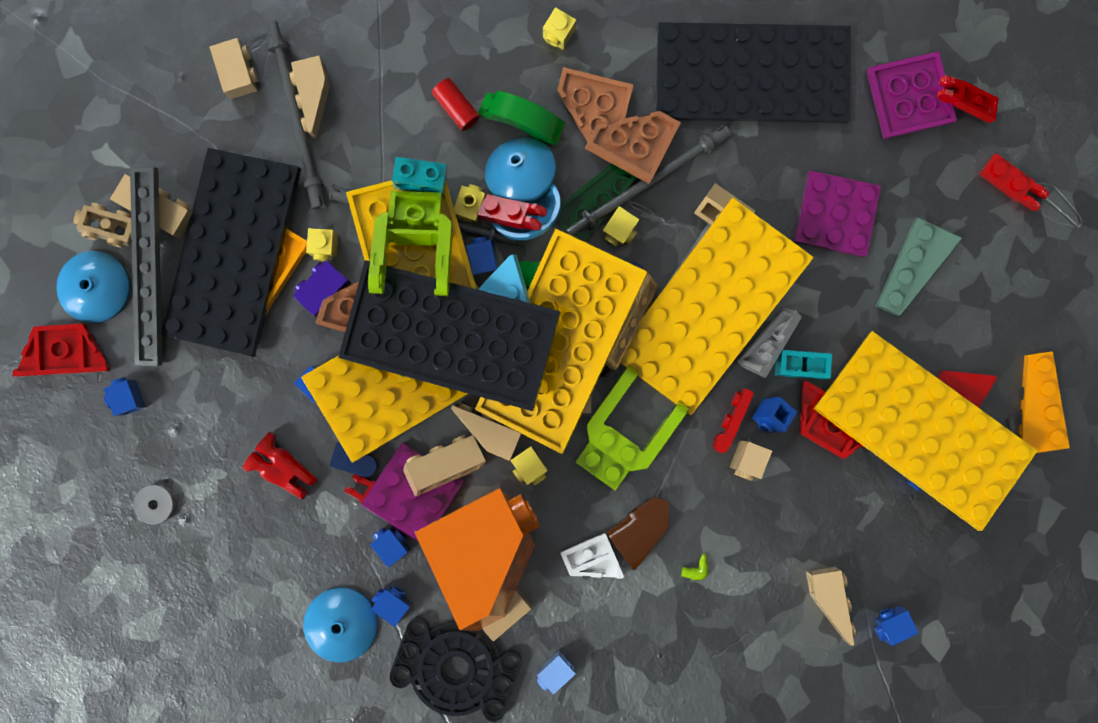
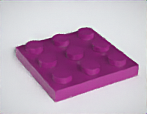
M939 51L869 67L866 70L883 140L953 124L957 121L952 103H944L937 98L938 91L945 89L939 84L940 78L945 76Z
M809 171L806 178L794 243L863 258L866 257L881 186Z
M401 443L361 503V506L418 541L415 532L442 518L464 481L458 478L415 497L403 469L409 458L420 453Z

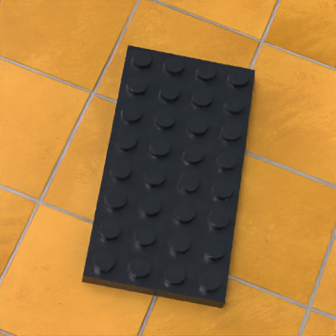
M658 22L656 112L661 111L675 120L848 123L850 121L851 26Z
M212 148L207 149L162 329V336L255 357L267 311L266 306L272 290L301 173L299 166Z
M365 260L338 358L526 410H535L561 314L560 311L449 282L448 296H435L436 278L387 266L384 293L372 294L369 293L368 289L370 261Z

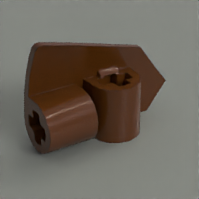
M653 497L645 504L642 503L626 515L625 519L606 532L633 570L638 568L668 529L669 501Z

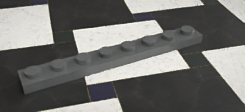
M130 167L135 365L161 366L162 318L158 168Z

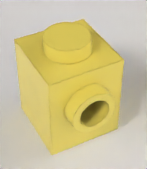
M555 7L543 27V38L550 45L564 50L576 30V19Z
M471 184L468 187L461 186L454 206L456 218L478 224L479 218L477 213L485 197L482 188Z
M619 206L602 231V235L605 236L604 241L613 247L618 245L621 248L625 242L630 244L637 234L634 228L638 224L639 219Z
M308 228L306 253L314 257L313 260L328 261V258L337 259L339 235L333 230Z
M532 446L511 459L512 464L516 468L513 470V473L520 483L525 481L528 485L532 482L535 486L546 478L544 473L548 469Z

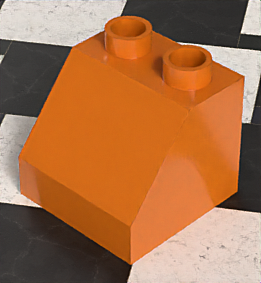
M499 488L415 532L459 630L479 631L506 615L512 597L536 545L530 532L541 527L528 500L525 501L521 494L511 498Z

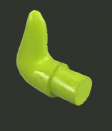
M703 553L701 555L698 569L682 567L681 577L690 578V580L705 579L709 575L706 554Z

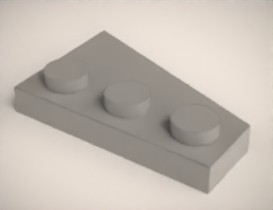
M783 307L740 356L737 362L743 368L766 378L801 320V315L795 310Z

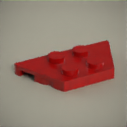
M86 324L33 326L28 337L29 341L21 353L23 356L18 368L13 370L12 377L108 372L111 369Z
M945 370L940 371L937 376L939 380L978 408L998 378L994 375Z
M804 380L801 388L799 434L841 459H845L854 453L856 449L863 447V445L813 409L825 391Z

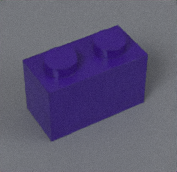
M327 260L323 263L319 262L312 269V275L307 281L303 280L296 286V292L293 295L315 317L318 316L323 299L348 287L352 283Z

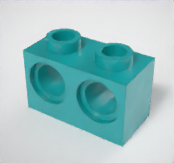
M395 157L392 177L395 190L438 192L444 196L447 177L446 164Z
M782 350L775 361V376L831 379L832 354Z

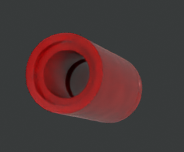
M450 78L442 80L432 90V95L461 131L468 130L480 119L479 113Z

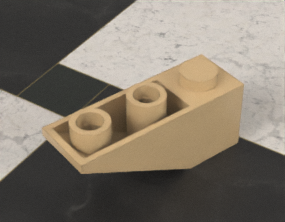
M320 56L291 62L293 71L290 72L292 84L297 86L299 93L295 95L298 108L302 109L304 118H301L303 129L313 139L318 136L330 88L325 64Z
M460 403L458 407L452 405L451 409L487 452L506 460H511L522 433L506 425L494 422V419L483 413L481 416L472 413L473 408L463 403Z
M836 567L807 571L811 598L843 640L851 646L855 645L853 637H856V629L854 623L850 622L849 613L852 612L850 599L846 597L845 588L848 587L845 573H842Z

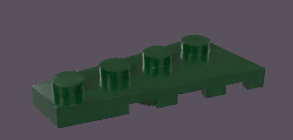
M611 163L561 203V211L556 220L566 233L565 229L583 218L582 212L584 210L592 213L626 191L636 177ZM607 215L596 221L597 228ZM588 226L574 235V237L587 242L597 228L592 230Z

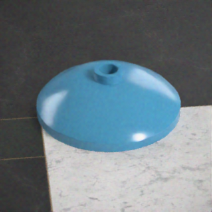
M528 137L511 139L497 147L488 158L485 166V181L494 196L529 203L545 194L553 184L557 171L556 160L550 148L537 139Z
M552 184L545 194L529 202L530 204L543 206L548 210L545 217L530 216L542 223L540 230L519 229L492 223L497 232L509 239L528 240L548 231L558 219L561 211V197L555 185Z
M101 251L82 252L68 260L61 269L57 279V296L63 309L73 318L87 323L105 322L117 316L127 304L131 291L130 277L124 265L114 256ZM86 281L89 282V287L87 289L84 288V283Z
M345 587L332 588L318 595L307 608L303 622L304 635L311 649L323 659L332 662H348L364 654L372 645L378 627L377 615L371 610L373 607L372 603L362 593ZM333 625H340L341 632L334 631Z

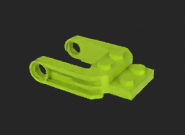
M391 191L389 212H383L374 221L368 275L369 293H384L390 243L429 246L437 244L435 263L436 289H434L435 296H448L453 233L452 221L444 214H441L442 193Z
M630 365L586 424L589 443L575 461L615 491L629 471L648 469L689 410L687 406L678 401L675 409L667 419H664L642 451L637 445L612 427L604 425L605 420L639 374Z

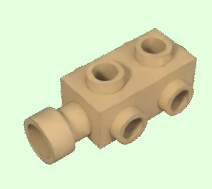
M91 203V206L83 205V209L77 210L73 223L77 224L76 228L82 237L90 240H96L97 237L105 239L107 244L120 248L122 245H130L132 240L131 214L121 210H117L116 214L107 212L105 206L97 203ZM99 221L100 225L97 228H93L91 223ZM118 228L125 229V233L123 235H117L116 230Z

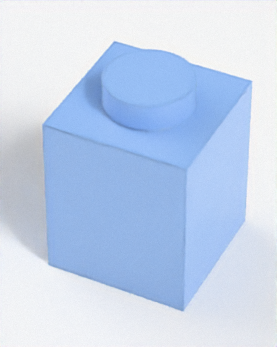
M558 650L537 669V682L543 690L547 691L549 689L554 695L576 674L575 667Z

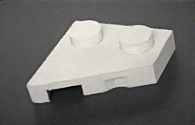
M605 532L560 552L570 576L624 578Z

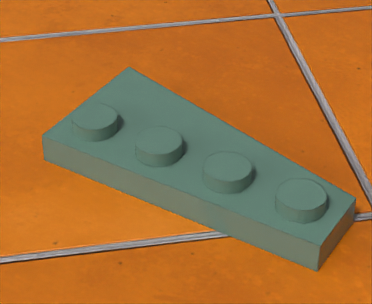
M916 218L875 306L893 315L900 316L962 238L920 218Z

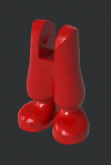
M269 431L256 446V451L252 452L247 458L242 469L246 472L257 470L264 480L304 500L308 492L296 483L297 479H301L310 486H314L318 479L286 449L276 448L274 446L276 435ZM261 454L269 458L271 463L265 461Z

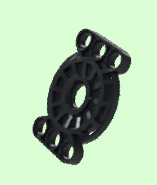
M414 617L406 627L389 679L390 683L396 688H405L412 683L419 699L427 707L440 714L464 716L482 708L483 716L486 720L497 722L504 716L522 660L520 654L515 650H507L500 654L495 641L493 642L483 629L477 631L475 635L469 631L459 630L456 621H447L430 629L429 623L425 618ZM419 622L423 624L425 631L422 635L413 634L411 631L413 623ZM447 626H457L455 630L444 632L441 630V628ZM436 632V636L432 638L431 634ZM482 635L490 642L492 648L489 649L481 639ZM406 646L414 647L416 656L412 659L406 658L403 655V648ZM496 653L497 658L493 660L492 655ZM457 656L466 661L468 665L466 676L458 680L447 676L444 666L449 658ZM507 656H514L518 664L516 667L509 669L505 667L503 660ZM399 669L405 670L408 674V679L405 682L397 681L394 676L395 671ZM500 679H504L509 683V688L505 692H499L495 687V683ZM421 689L423 690V692L425 693V695H426L431 701H429V700L422 694V692L420 691ZM490 703H497L500 706L501 711L498 715H490L487 712V706ZM435 704H437V705H439V706H441V707H444V708H449L450 710L442 709V708L436 706ZM466 707H470L469 709H466V710H458V711H455V709H463V708H466Z

